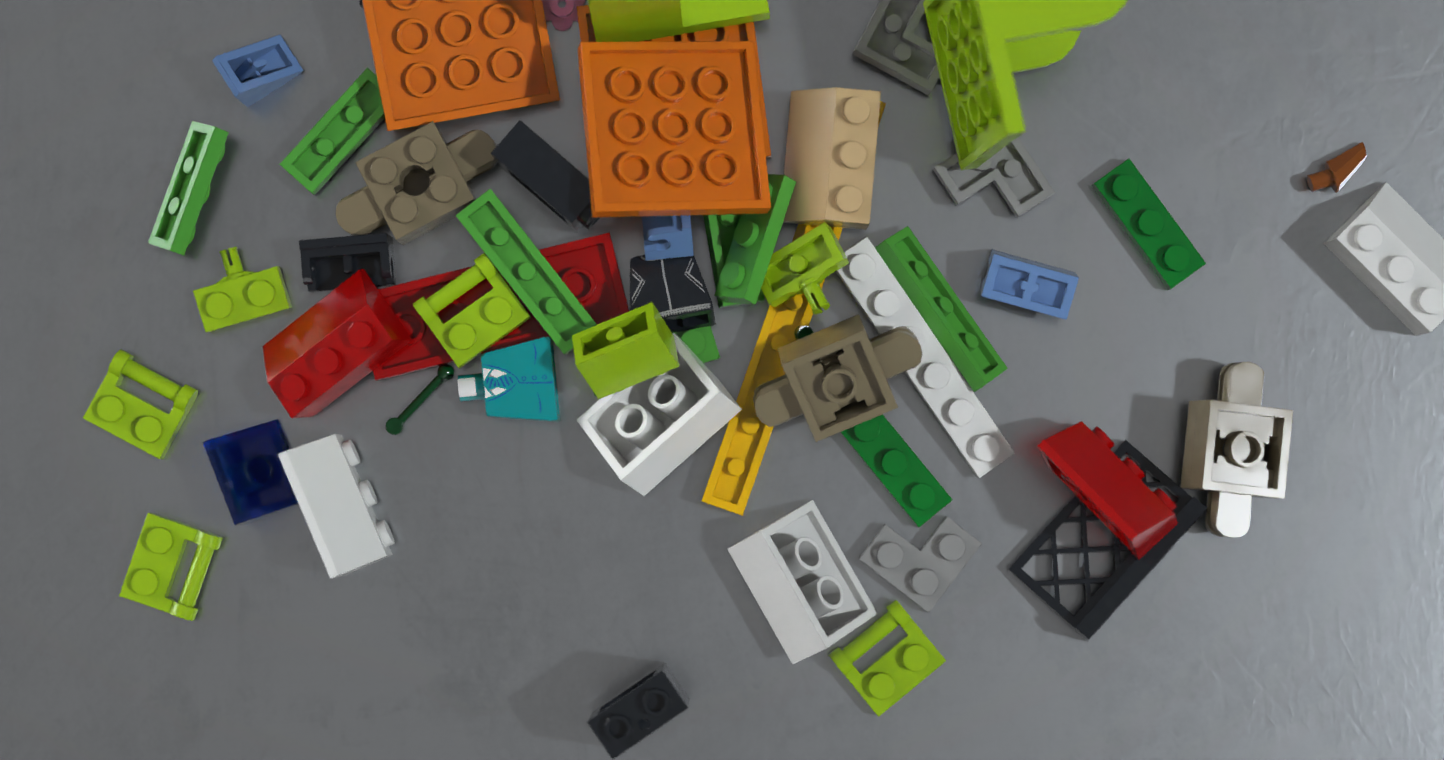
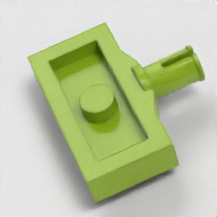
M824 222L772 254L761 287L768 304L777 307L795 295L804 294L813 314H820L823 312L822 308L827 310L830 307L819 284L827 276L849 264L831 226Z
M237 246L219 251L227 276L214 285L193 290L205 332H211L292 308L280 266L258 272L244 271Z

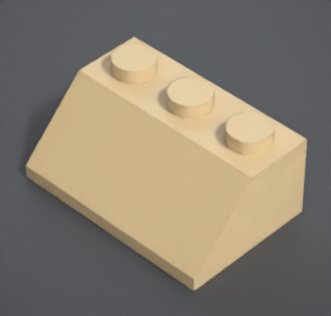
M839 87L791 91L784 175L796 181L783 223L819 226L826 222L831 227L867 230L871 215L881 91Z

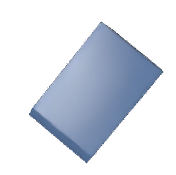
M281 34L217 55L212 60L235 98L247 107H250L297 77L303 71Z

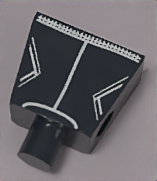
M645 255L630 259L629 311L653 302L672 333L716 325L713 303L694 256L646 261Z

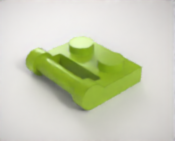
M485 253L474 259L475 265L426 299L423 296L413 303L419 315L429 326L458 368L466 365L531 318ZM487 278L493 289L446 323H443L437 313Z
M120 349L111 360L108 372L83 419L158 459H164L197 398L198 390L188 384H185L183 387L133 361V355ZM126 376L173 401L174 404L170 413L119 387L124 377Z
M147 513L119 596L170 613L173 616L194 621L199 609L195 606L213 552L214 550H219L223 537L155 513ZM191 541L198 545L179 600L169 597L187 542Z
M894 600L886 607L888 610L886 614L842 650L837 647L828 655L878 717L946 662L944 657L897 600ZM900 625L907 635L859 673L853 663Z

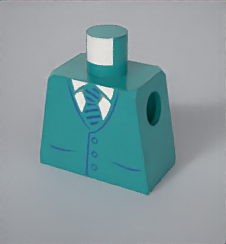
M542 337L481 354L482 373L458 375L460 401L485 399L486 415L488 417L548 422L561 421L554 343L551 337Z

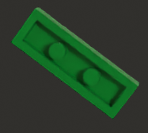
M1129 158L1091 185L1167 290L1172 289L1206 264Z
M883 414L840 432L918 528L953 500Z

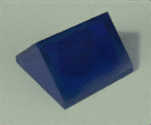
M278 419L203 442L235 526L248 525L299 504L278 456L279 453L289 450Z

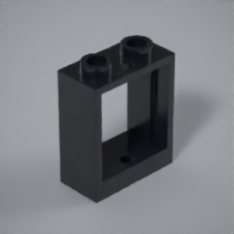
M521 120L517 122L491 152V155L502 169L577 233L583 226L588 230L591 229L601 218H592L589 179Z
M664 663L595 710L587 723L613 760L688 709L690 698L667 664Z

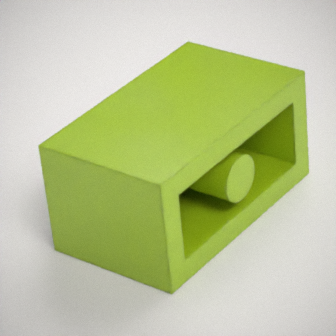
M653 302L572 335L575 365L598 399L679 367L674 335Z

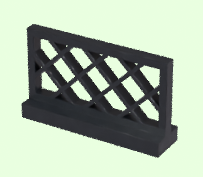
M1127 440L1119 446L1114 454L1120 460L1127 454L1140 465V469L1145 475L1147 471L1158 481L1147 482L1145 476L1141 481L1148 488H1166L1179 499L1175 503L1177 507L1172 511L1175 513L1178 524L1140 560L1131 552L1121 563L1120 552L1130 550L1125 545L1119 546V539L1114 534V546L1088 547L1086 522L1101 521L1096 516H1086L1085 505L1075 495L1009 568L1012 574L1069 623L1087 642L1207 509L1196 497H1191L1180 488L1179 485ZM1080 505L1081 517H1069ZM1081 523L1083 548L1057 549V529L1062 524ZM1051 537L1052 549L1039 550ZM1115 552L1116 570L1111 576L1107 578H1090L1088 553ZM1083 553L1085 579L1059 580L1057 555ZM1052 555L1054 580L1035 581L1022 568L1033 556ZM1085 584L1086 603L1073 615L1060 604L1059 586ZM1090 584H1102L1091 597ZM1041 586H1054L1055 598Z

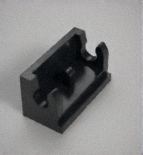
M387 233L299 240L303 283L307 285L309 292L334 290L359 269L366 271L376 287L396 285L393 238Z

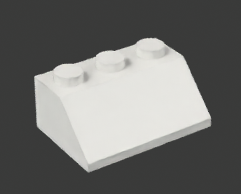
M1385 182L1323 244L1415 336L1430 333L1444 320V239Z
M675 333L673 335L679 367L599 399L577 419V422L619 479L643 496L649 493L742 410L719 379Z
M333 434L278 454L330 579L345 576L393 555L389 547L395 544L392 532L385 520L379 522L372 507V505L378 503L370 482L367 479L364 481L360 479L355 465L360 463V458L351 439L344 441L342 435Z
M813 500L727 549L792 664L827 649L878 614Z

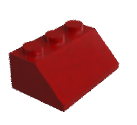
M359 269L262 346L267 383L291 418L314 417L412 341V338L366 271Z
M1080 421L1044 439L1038 445V448L1048 468L1138 560L1178 524L1175 513L1172 512L1177 507L1176 504L1159 487L1152 492L1141 481L1146 476L1144 472L1129 457L1121 461L1110 450L1115 444L1098 426L1091 431Z

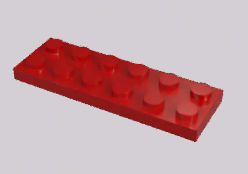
M610 232L539 249L597 325L629 312ZM471 267L378 289L412 338V341L373 370L376 381L454 362L419 315L413 303L423 296L426 299ZM485 278L437 313L443 323H446L492 290V285ZM510 285L509 287L531 318L481 354L542 337H550Z

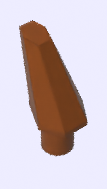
M1361 142L1332 160L1326 161L1325 170L1307 175L1310 190L1313 192L1331 186L1335 193L1339 192L1366 159L1367 154L1364 143Z

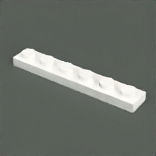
M864 237L844 251L849 264L836 272L878 334L880 335L896 327L904 326L913 331L918 338L922 350L921 362L918 366L905 373L976 477H982L1015 454L868 237Z

